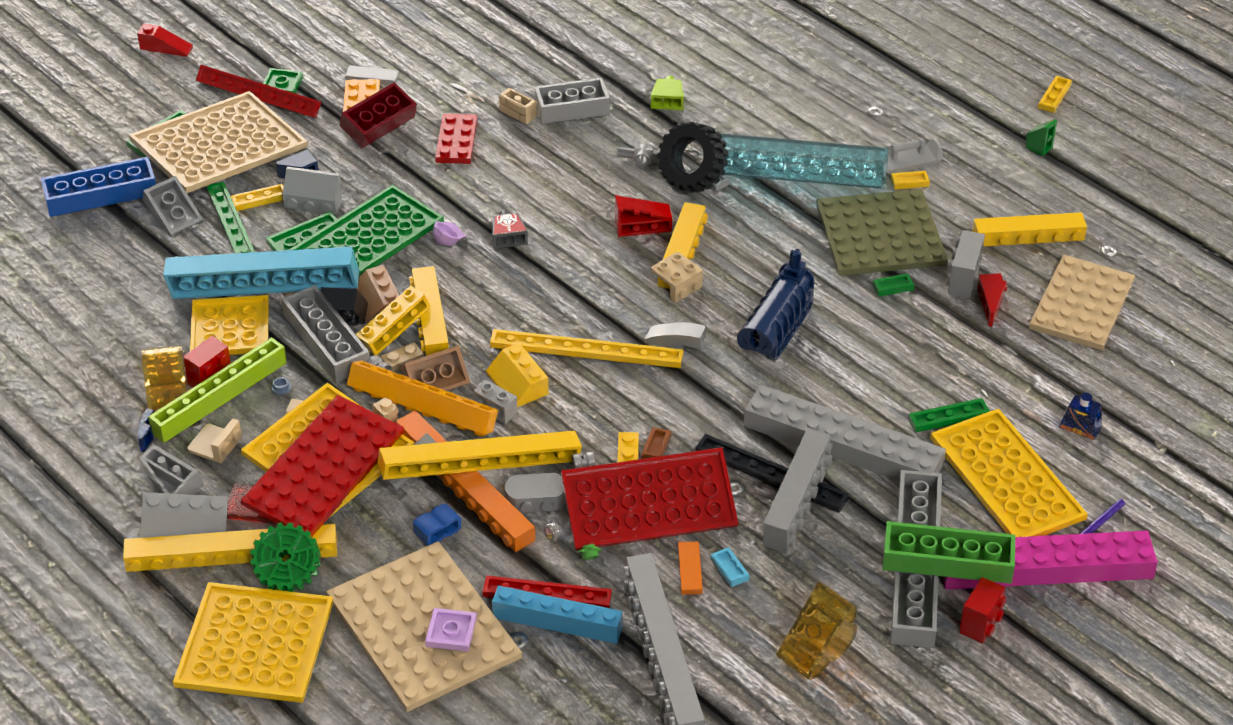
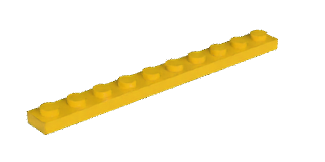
M493 329L490 340V348L505 349L520 343L527 352L681 368L684 349Z

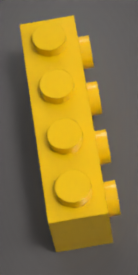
M409 286L355 335L371 354L378 355L431 306L425 294Z

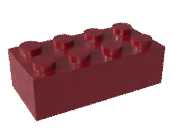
M393 82L342 112L339 126L361 148H364L413 119L417 103Z

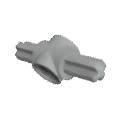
M640 144L635 146V149L618 148L617 155L619 157L631 158L640 167H646L652 164V161L660 162L657 159V153L660 152H654V149L649 144Z

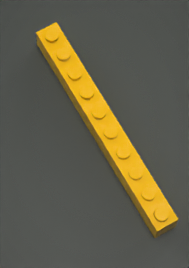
M575 431L386 447L379 448L378 466L383 480L567 463L572 462V454H581L582 445Z
M335 524L322 525L312 537L317 541L321 554L319 558L336 557ZM268 529L124 539L123 559L126 572L251 563L252 555L250 552L251 549H255L253 543L255 540H260L259 534L261 532L267 533ZM284 555L285 558L282 557L283 561L287 560V558L290 559L289 555Z

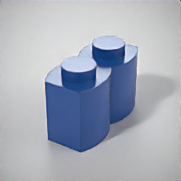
M447 504L436 506L430 513L419 515L413 521V532L427 546L438 541L440 542L444 537H449L461 529V517Z

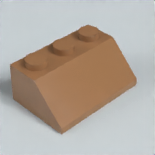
M384 265L365 270L359 277L358 288H353L358 289L368 302L365 318L366 325L399 296Z
M459 346L399 365L402 375L445 391L471 383Z

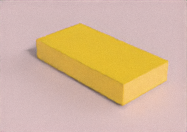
M926 171L891 173L894 190L929 187L930 185Z

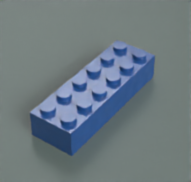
M149 157L41 178L50 217L143 198L144 190L156 185Z

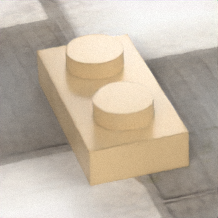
M414 342L381 355L380 358L383 359V362H387L392 366L393 372L400 369L399 365L424 357V353Z

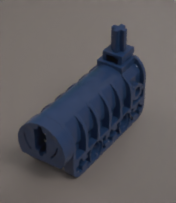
M799 249L790 251V260L781 266L779 275L775 277L765 296L760 300L754 312L738 332L737 342L741 349L752 350L764 354L770 359L778 360L811 310L815 280L812 272L805 268L806 262L801 261L802 253Z

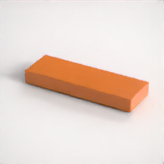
M678 542L681 595L702 594L699 542Z

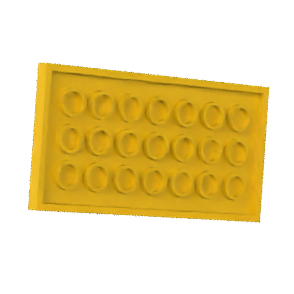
M999 408L931 433L930 439L932 442L946 449L945 458L1006 534H1014L1016 537L1045 536L1087 520L1088 513Z

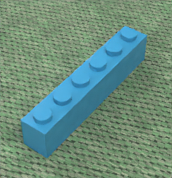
M503 586L497 587L492 600L494 616L497 619L615 644L618 643L623 628V611Z

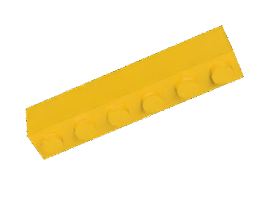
M684 202L663 260L676 252L681 253L689 260L694 259L695 247L698 248L699 236L703 235L704 224H707L708 221L706 206ZM658 277L657 287L670 289L671 286Z
M1082 212L974 219L972 232L985 234L983 247L1085 240L1087 225Z
M434 266L413 268L412 276L409 277L410 286L425 294L431 306L416 320L417 326H421L418 327L419 339L423 338V340H420L421 351H425V355L428 356L449 349Z

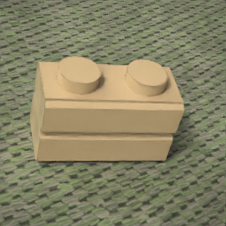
M511 88L506 89L499 95V111L507 114V116L520 120L521 123L525 124L536 118L537 101Z

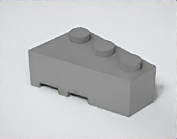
M154 444L140 457L145 472L161 493L194 495L204 485L198 470Z

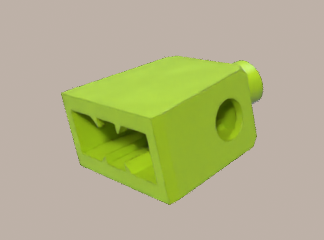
M670 75L666 76L665 79H657L651 92V109L683 110L684 93L682 81Z

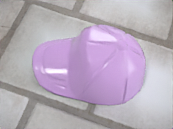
M435 222L433 237L438 245L452 246L461 238L467 236L454 223Z

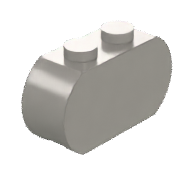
M557 473L513 475L505 483V498L520 513L558 511L566 503L562 477Z

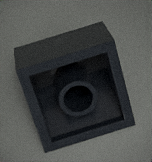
M321 287L320 291L348 325L357 326L358 324H365L368 302L358 289Z

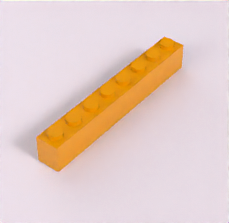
M362 360L351 364L347 385L353 387V390L357 392H368L374 398L390 399L395 405H403L405 409L410 411H420L426 417L439 418V421L442 423H453L462 430H472L478 436H485L494 430L498 409Z

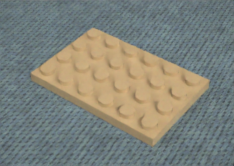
M1063 254L1030 322L1029 329L1103 351L1133 285L1135 275Z

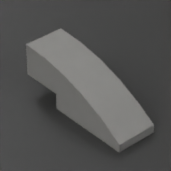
M683 322L655 325L650 327L645 342L675 349H682L683 346L700 349L706 337V325Z

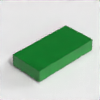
M908 273L873 280V287L879 297L913 291L915 287Z

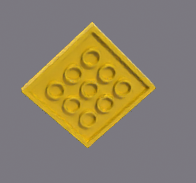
M269 295L192 300L190 351L211 336L228 346L229 355L246 354L269 339Z

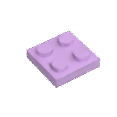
M434 608L425 641L426 647L469 652L477 613Z

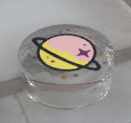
M550 521L543 525L544 535L550 543L560 540L561 532L555 522Z

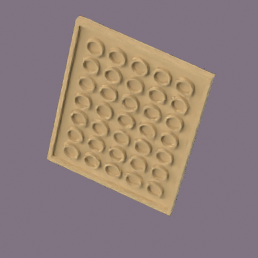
M250 91L129 135L130 141L169 178L174 176L178 178L186 193L193 192L199 188L308 147L307 140Z
M439 541L326 591L327 596L333 597L334 608L406 712L522 658V651ZM434 608L477 613L469 652L426 647L425 641Z

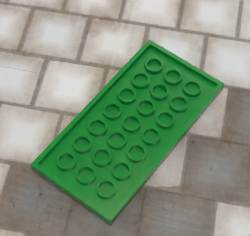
M392 184L289 250L352 247L360 277L365 270L378 266L433 230L435 222H444V216Z

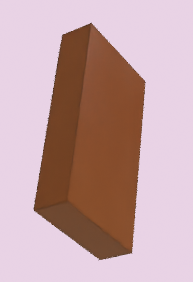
M652 427L642 451L641 459L664 456L671 438V431Z

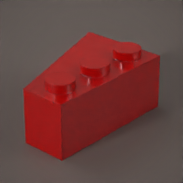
M615 195V226L618 237L672 232V214L669 204Z

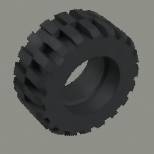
M697 122L679 123L677 128H670L669 134H665L662 138L664 140L663 143L659 144L660 153H657V159L660 160L658 168L662 170V177L666 178L667 183L681 190L702 192L705 189L712 188V183L717 184L720 181V175L724 176L726 172L724 167L728 166L726 156H729V153L725 149L727 146L725 140L721 139L722 135L715 131L713 127ZM697 140L703 149V160L700 167L689 174L683 166L682 157L685 148L691 142Z

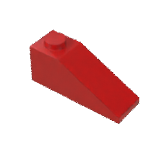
M143 23L137 32L141 50L187 57L193 48V44L158 25Z
M1001 273L980 274L978 277L977 291L989 327L993 326L1003 301L1004 292L1007 291V283L1003 281Z

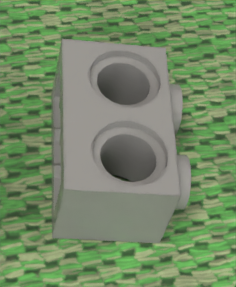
M485 380L473 391L474 401L498 409L496 420L503 424H506L517 414V396Z

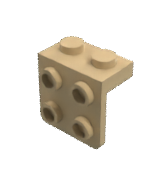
M679 252L652 266V272L671 286L670 300L674 303L686 298L703 286V269Z
M232 418L225 428L206 424L189 444L188 452L221 464L242 438L240 421Z

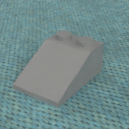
M176 176L144 190L143 201L170 236L203 221V218Z

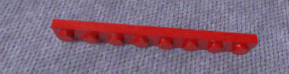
M202 64L195 80L236 94L250 91L262 102L313 118H317L321 101Z

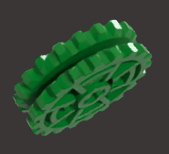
M278 523L276 528L270 526L267 533L261 532L259 534L260 540L254 541L255 549H251L250 552L252 555L250 562L256 578H259L261 585H267L268 589L294 592V589L298 588L301 591L304 589V584L310 585L312 583L311 577L318 575L317 567L321 566L319 558L321 554L316 539L312 538L308 530L304 532L303 527L300 525L295 528L293 523H288L287 526ZM284 555H289L290 559L287 558V561L283 562L282 557L285 558Z

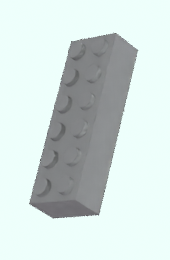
M316 285L281 299L283 316L336 383L349 377L353 362L360 360L367 362L370 358L367 348Z
M807 427L764 521L763 546L786 554L789 547L794 546L797 538L795 534L797 530L800 531L804 523L803 516L804 514L807 515L810 511L811 498L815 499L818 492L817 485L819 482H823L825 476V467H829L832 461V455H830L833 444L830 443L831 434Z

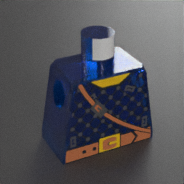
M1082 393L1080 396L1075 395L1064 414L1059 428L1095 440L1102 428V405L1092 401L1090 393Z

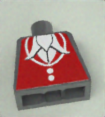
M502 210L499 212V215L493 216V249L528 245V231L518 213L510 214L508 210Z

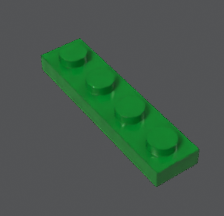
M983 398L909 413L908 420L916 433L957 424L990 412Z

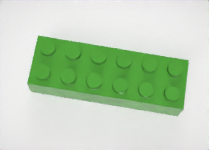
M887 521L882 570L980 580L983 577L993 582L1012 584L1015 568L1016 535Z

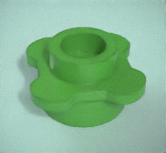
M595 544L583 546L582 550H578V553H581L583 560H591L599 557L598 552L601 551V548L595 547Z

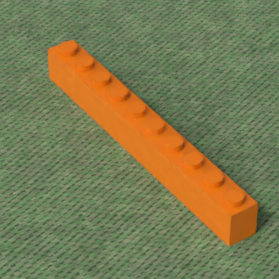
M416 410L396 420L397 424L404 427L403 435L414 443L420 440L426 433L437 443L447 442ZM478 471L438 475L444 485L449 486L455 495L461 498L467 507L473 510L479 519L485 522L491 531L503 540L507 547L510 546L517 552L536 541L535 526Z

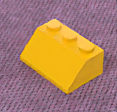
M520 343L502 349L486 370V374L496 386L517 396V407L549 394L547 375Z

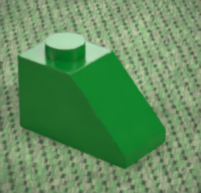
M1053 119L1030 130L1026 135L1025 147L1041 156L1049 152L1053 148L1057 120Z

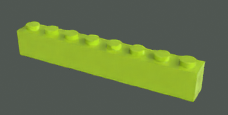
M271 337L148 416L151 433L163 443L167 442L285 365V347Z

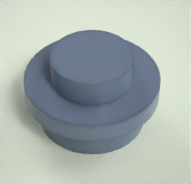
M278 377L274 379L271 385L272 392L277 395L287 394L291 390V383L285 377Z

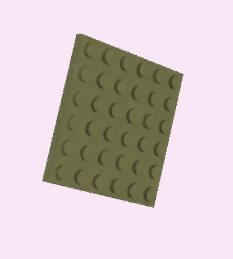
M922 189L820 198L816 200L817 209L839 276L948 265L947 255Z

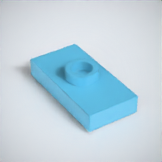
M729 547L711 554V561L730 587L750 580L749 573Z

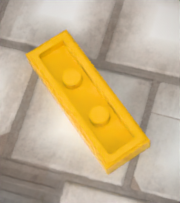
M1055 76L1038 103V109L1054 113L1071 87L1072 80Z
M274 185L230 197L236 210L241 211L283 201L284 185Z

